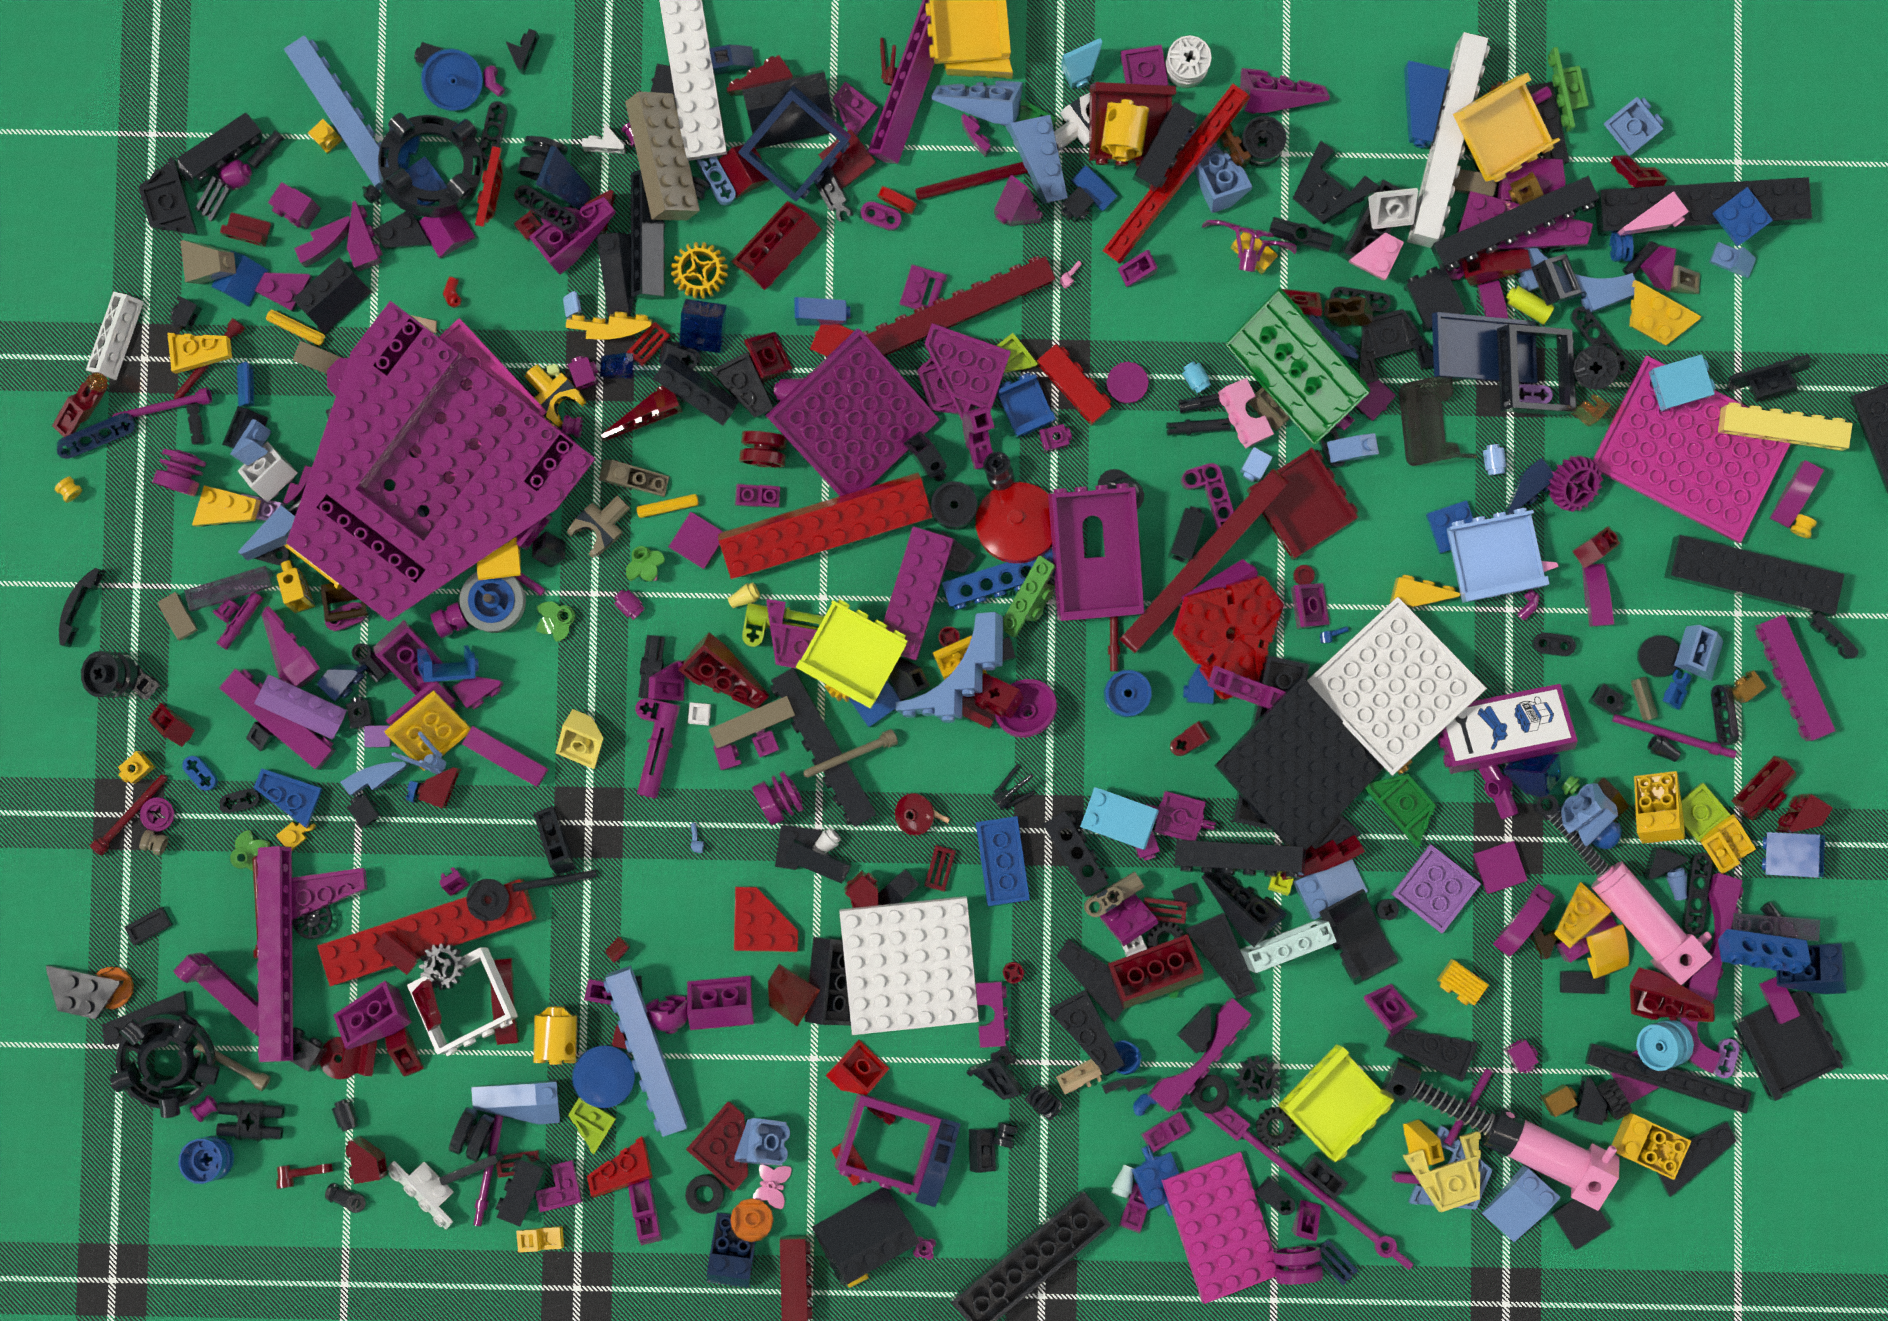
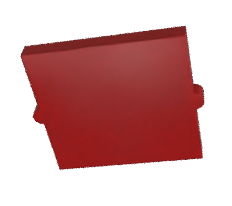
M839 324L820 325L819 330L815 332L816 336L810 350L828 357L854 331Z

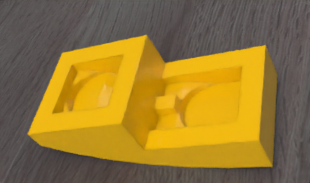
M563 1226L516 1231L518 1252L564 1248Z

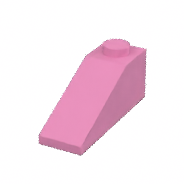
M1673 191L1623 227L1618 234L1621 236L1666 229L1672 224L1676 227L1685 220L1683 216L1689 211Z

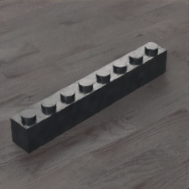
M1589 176L1435 242L1431 250L1441 271L1445 269L1451 271L1458 268L1461 262L1467 260L1469 263L1478 259L1479 255L1484 252L1487 254L1495 252L1499 249L1498 246L1506 244V246L1517 242V238L1523 235L1525 237L1537 233V229L1541 227L1545 229L1557 224V220L1563 218L1565 221L1574 217L1576 212L1580 210L1587 212L1593 209L1599 196Z
M794 668L772 679L773 685L770 688L775 697L780 695L781 698L787 696L795 713V716L792 717L794 721L791 722V725L797 734L801 732L804 738L801 742L806 751L811 750L815 757L811 759L813 764L817 765L841 755L842 752ZM847 761L823 771L825 776L822 779L828 789L832 787L835 795L832 797L838 807L843 806L846 812L843 816L848 825L853 824L856 827L877 815Z

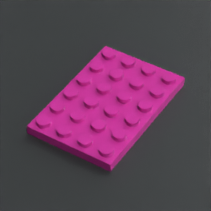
M1241 1152L1230 1154L1162 1180L1203 1304L1276 1277L1275 1270L1279 1268V1265L1274 1263V1250Z

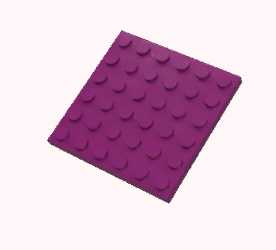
M859 328L766 415L839 496L869 488L907 451L903 444L905 441L919 431L925 434L940 420Z

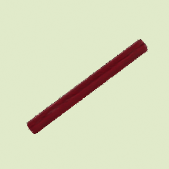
M1023 162L919 187L915 189L917 199L921 200L1008 178L1011 175L1016 176L1028 173Z

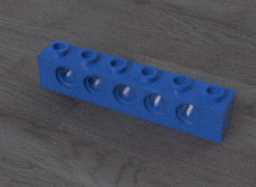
M1051 548L1043 555V557H1045L1047 560L1053 563V553ZM1036 560L1026 563L1006 562L943 582L942 586L949 608L954 607L955 610L967 607L966 603L974 601L975 604L987 601L986 597L994 595L995 598L1007 594V590L1013 588L1015 592L1019 591L1026 579L1021 575V569L1024 567L1031 569ZM1008 573L1012 576L1013 581L1010 584H1004L1000 577ZM983 580H990L993 587L986 591L981 588L980 584ZM963 586L971 587L972 595L964 597L960 592Z

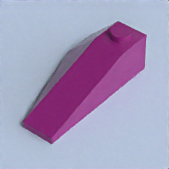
M1241 69L1240 89L1250 96V99L1243 108L1244 111L1251 114L1257 112L1268 113L1328 101L1330 98L1326 87L1303 80H1299L1297 83L1292 82L1284 75H1280V78L1268 76V71Z
M1011 175L994 209L995 218L1003 225L1007 223L1010 226L1040 223L1043 214L1039 210L1036 211L1038 205L1033 202L1034 197L1029 188Z
M603 197L581 207L580 211L573 214L579 220V228L576 232L566 234L550 223H545L530 235L529 238L549 264L561 275L580 258L616 211ZM563 219V222L565 224H571L570 222Z
M269 606L265 607L262 619L279 679L300 689L312 682L320 668L304 646L300 648L295 641L296 636L285 631V625Z

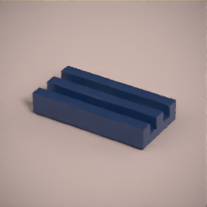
M1328 1239L1319 1246L1320 1251L1345 1276L1341 1278L1322 1257L1320 1262L1344 1285L1358 1270ZM1327 1245L1351 1269L1349 1272L1325 1249Z

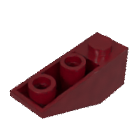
M780 55L776 57L771 56L764 61V65L761 67H754L742 79L737 78L730 82L727 91L729 96L743 95L742 87L793 75Z
M1528 249L1499 251L1490 254L1482 253L1478 259L1468 263L1467 260L1462 262L1465 278L1470 286L1532 269Z

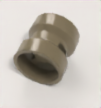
M147 829L141 838L139 848L144 851H153L155 855L161 856L167 847L168 836L163 834L156 835L154 831Z

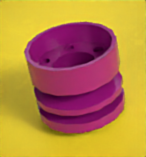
M163 449L162 454L171 458L170 461L160 458L159 462L167 466V470L157 469L152 483L195 497L199 483L191 479L192 475L202 476L203 472L194 468L195 465L205 468L206 462L193 454L181 450Z
M785 771L779 773L783 781L781 783L778 782L775 776H772L774 785L772 788L765 781L752 787L757 801L771 826L784 820L782 813L784 809L791 816L795 815L791 807L792 805H795L799 812L804 810L801 795L795 783L787 776Z

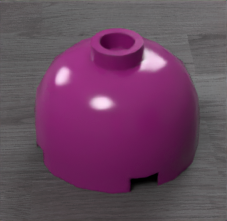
M669 995L665 996L666 1001L659 1002L657 998L646 1005L649 1023L655 1029L667 1034L677 1032L688 1019L687 1000L684 996Z

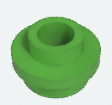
M1571 776L1561 787L1566 796L1569 793L1573 795L1581 786L1578 784L1580 781L1578 777L1575 779Z

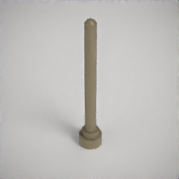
M892 729L884 731L879 736V739L806 769L804 776L811 777L881 746L888 748L895 746L898 743L897 737Z
M198 1041L195 1049L206 1055L202 1044ZM215 1050L216 1061L251 1080L256 1089L263 1091L267 1087L271 1076L264 1072L255 1073Z

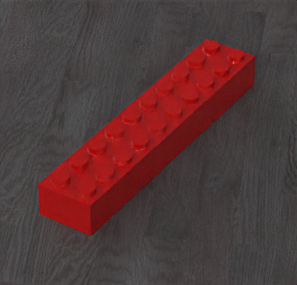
M918 472L719 533L718 541L730 578L733 579L932 518V513Z
M524 879L504 884L510 895V904L507 911L500 918L493 921H482L475 918L469 912L466 897L318 945L329 985L334 986L395 966L374 949L384 932L389 931L422 957L427 955L426 949L432 950V945L439 946L440 943H446L447 946H455L537 919L528 890L517 892L512 890V884L525 882ZM486 896L485 902L487 904L492 902L491 896Z

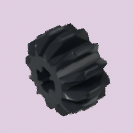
M1035 1085L1025 1098L1026 1102L1047 1120H1052L1062 1108L1061 1102L1040 1085Z

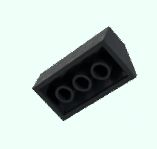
M813 937L805 1022L820 1025L851 1026L842 939Z

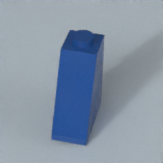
M794 297L797 326L847 325V319H851V308L846 306V300Z

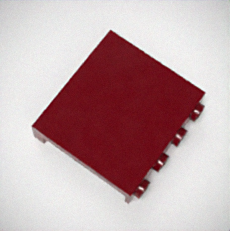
M1095 82L1090 85L1089 161H1096V165H1108V162H1116V166H1128V163H1136L1138 167L1144 155L1148 153L1147 149L1155 135L1157 136V130L1163 122L1167 110L1172 106V96L1176 95V86ZM1123 99L1132 100L1136 106H1146L1149 108L1143 153L1141 156L1126 162L1112 159V155L1107 154L1101 149L1107 104L1111 102L1121 103Z
M1312 447L1277 470L1289 483L1262 512V515L1292 560L1358 518L1356 507L1345 498V490L1341 485L1337 486L1333 480L1335 478L1333 472L1329 467L1326 468L1324 466L1322 455L1318 450L1314 451ZM1260 482L1252 485L1247 489L1249 495L1260 484Z

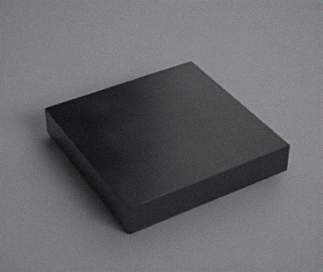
M1575 1199L1568 1201L1551 1212L1574 1250H1577L1611 1228L1600 1209L1597 1211Z

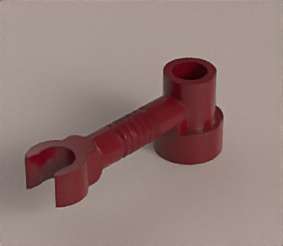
M332 1163L299 1169H290V1165L277 1167V1189L293 1187V1178L333 1172Z

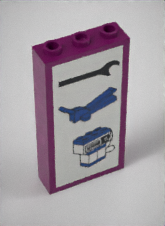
M1561 684L1473 701L1438 736L1439 747L1443 748L1445 755H1443L1444 765L1446 768L1449 767L1450 774L1575 749L1578 742Z

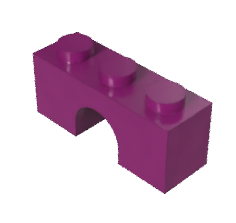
M1001 981L976 982L977 1005H989L995 1012L994 1019L990 1023L978 1025L980 1048L1006 1046L1005 1041H1009V1028H1004V1020L1008 1019L1007 1007H1003V998H1007L1006 985L1002 986Z

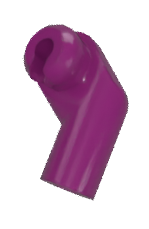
M490 65L483 71L484 85L500 97L505 89L496 82L495 76L498 69Z
M1532 589L1524 595L1528 603L1517 613L1523 621L1538 606L1539 594L1535 593Z

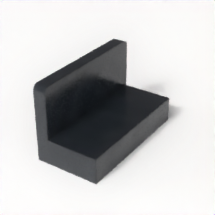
M237 406L222 445L234 449L252 419L266 426L268 418L247 408Z

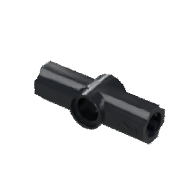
M1273 217L1269 232L1274 234V237L1290 241L1296 246H1307L1327 253L1330 250L1334 234L1310 228L1307 224H1297L1277 217ZM1296 231H1303L1306 234V238L1299 239L1296 236Z
M647 635L645 653L640 665L639 698H648L649 677L663 669L665 637Z

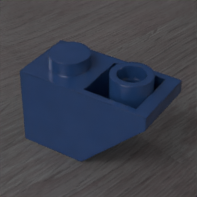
M729 44L709 48L715 75L756 67L752 46Z
M338 664L328 669L317 685L334 701L340 698L346 699L353 692L352 687L354 684L357 685L365 677L363 673L368 667L366 665Z

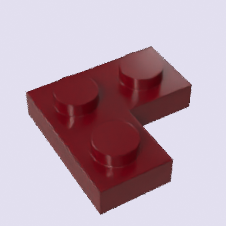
M1629 155L1613 156L1610 161L1616 168V172L1623 175L1628 180V184L1635 188L1664 186L1668 180L1656 167L1641 168Z

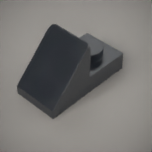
M530 28L527 34L524 33L521 38V47L506 42L518 71L523 75L540 38L537 31Z

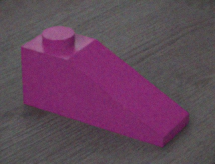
M1609 914L1571 948L1561 940L1556 941L1554 945L1564 961L1571 963L1590 951L1586 940L1587 936L1614 927L1617 924L1611 914Z

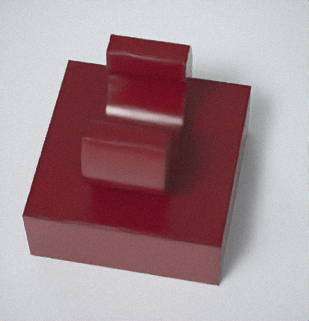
M531 211L514 223L527 242L530 240L529 236L542 226Z

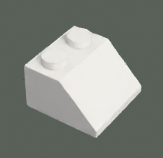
M267 441L262 447L268 453L248 466L244 464L238 472L250 488L268 503L278 495L279 491L286 484L294 479L297 472Z

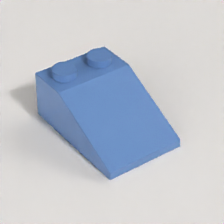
M1352 859L1330 869L1293 880L1302 903L1312 920L1320 917L1319 912L1351 894L1361 889H1364L1366 893L1368 892Z
M1522 1166L1484 1209L1482 1214L1509 1239L1515 1242L1560 1199V1196L1529 1168Z

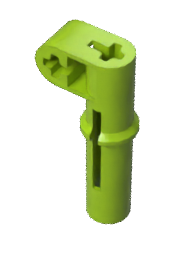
M748 603L742 639L746 645L755 647L763 641L765 628H770L768 609L764 605ZM790 607L785 608L783 616L786 619L816 623L819 626L825 617L790 610ZM782 621V624L797 626L814 630H818L819 628L809 625ZM747 624L763 626V630H756L759 638L751 641V637L747 636V634L752 632V628H747Z

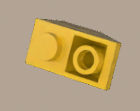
M1419 1119L1403 1124L1408 1153L1419 1149L1423 1150L1427 1165H1433L1445 1160L1440 1138Z

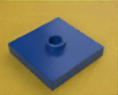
M886 681L872 709L849 697V700L868 727L895 710L896 702H900L898 695L888 681Z

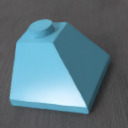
M1101 38L1062 56L1061 68L1071 89L1077 87V89L1082 88L1090 81L1100 55Z

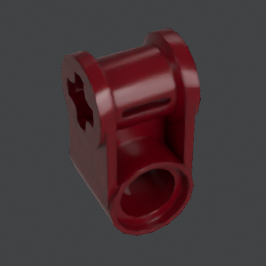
M1198 721L1171 741L1170 750L1176 756H1183L1211 739L1202 723ZM1177 741L1179 743L1183 742L1185 744L1183 750L1176 749V746L1178 745Z

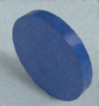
M452 48L437 51L427 59L422 68V89L427 98L439 108L450 111L464 109L478 98L482 89L483 78L478 63L464 51Z
M596 1046L588 1049L578 1058L572 1072L573 1087L577 1095L585 1103L598 1108L613 1107L625 1100L633 1088L635 1079L634 1068L628 1056L612 1046Z

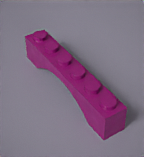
M1721 873L1711 876L1708 900L1714 916V935L1708 953L1713 958L1685 981L1684 984L1685 988L1710 1002H1713L1718 995V988L1716 986L1723 974L1718 939L1727 929L1733 930V927H1731L1732 922L1738 914L1737 901L1743 894V887H1741L1743 880Z
M1229 998L1216 1013L1213 1037L1203 1056L1184 1072L1171 1077L1161 1078L1147 1095L1166 1112L1171 1110L1174 1112L1181 1105L1180 1099L1184 1094L1189 1095L1196 1087L1194 1085L1195 1081L1198 1078H1204L1209 1072L1207 1067L1212 1062L1216 1063L1222 1057L1223 1053L1221 1051L1226 1045L1230 1047L1237 1039L1236 1033L1240 1029L1243 1031L1250 1024L1249 1018L1252 1015L1233 998Z

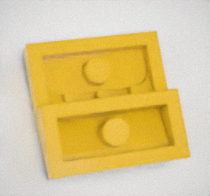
M972 636L933 652L944 680L952 674L962 661Z
M1734 814L1716 825L1700 840L1721 874L1739 865V859L1756 850Z
M1623 924L1586 937L1592 956L1587 958L1594 979L1628 966L1629 951Z

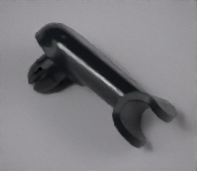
M331 1183L326 1189L325 1198L330 1203L334 1201L353 1213L361 1212L365 1207V1198L359 1193L341 1189L335 1183Z

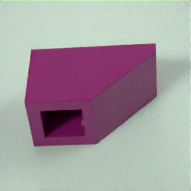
M475 676L473 679H463L452 688L466 708L471 709L473 707L475 710L485 703L483 700L489 695L492 698L499 694L504 683L499 680Z

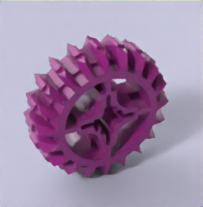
M1579 455L1576 457L1570 456L1569 460L1563 459L1562 465H1557L1558 469L1552 472L1553 478L1548 479L1551 485L1547 488L1551 491L1549 496L1554 504L1563 510L1574 512L1575 510L1581 511L1582 507L1588 508V503L1594 502V496L1599 495L1597 491L1602 488L1599 483L1604 479L1600 476L1602 471L1592 459Z

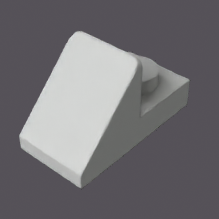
M604 124L603 139L599 136L582 138V148L585 152L626 154L624 144L606 124Z

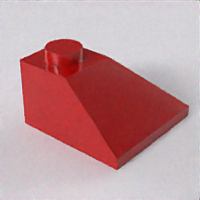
M858 1040L825 1076L842 1091L867 1095L889 1068Z

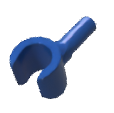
M1348 627L1321 632L1320 643H1332V636L1348 632Z

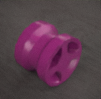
M565 415L562 431L567 435L570 434L580 438L583 418H571L570 415Z

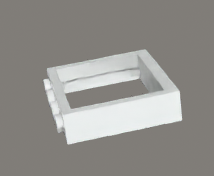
M478 948L463 956L465 959L461 963L467 965V968L482 960L505 1015L447 1044L440 1026L431 1031L427 1030L437 1055L446 1054V1056H450L458 1052V1047L462 1045L464 1047L476 1043V1038L480 1036L483 1038L495 1033L494 1029L510 1026L513 1024L512 1020L518 1017L488 948ZM434 975L436 979L442 981L438 975ZM426 976L407 985L411 995L414 989L427 979Z

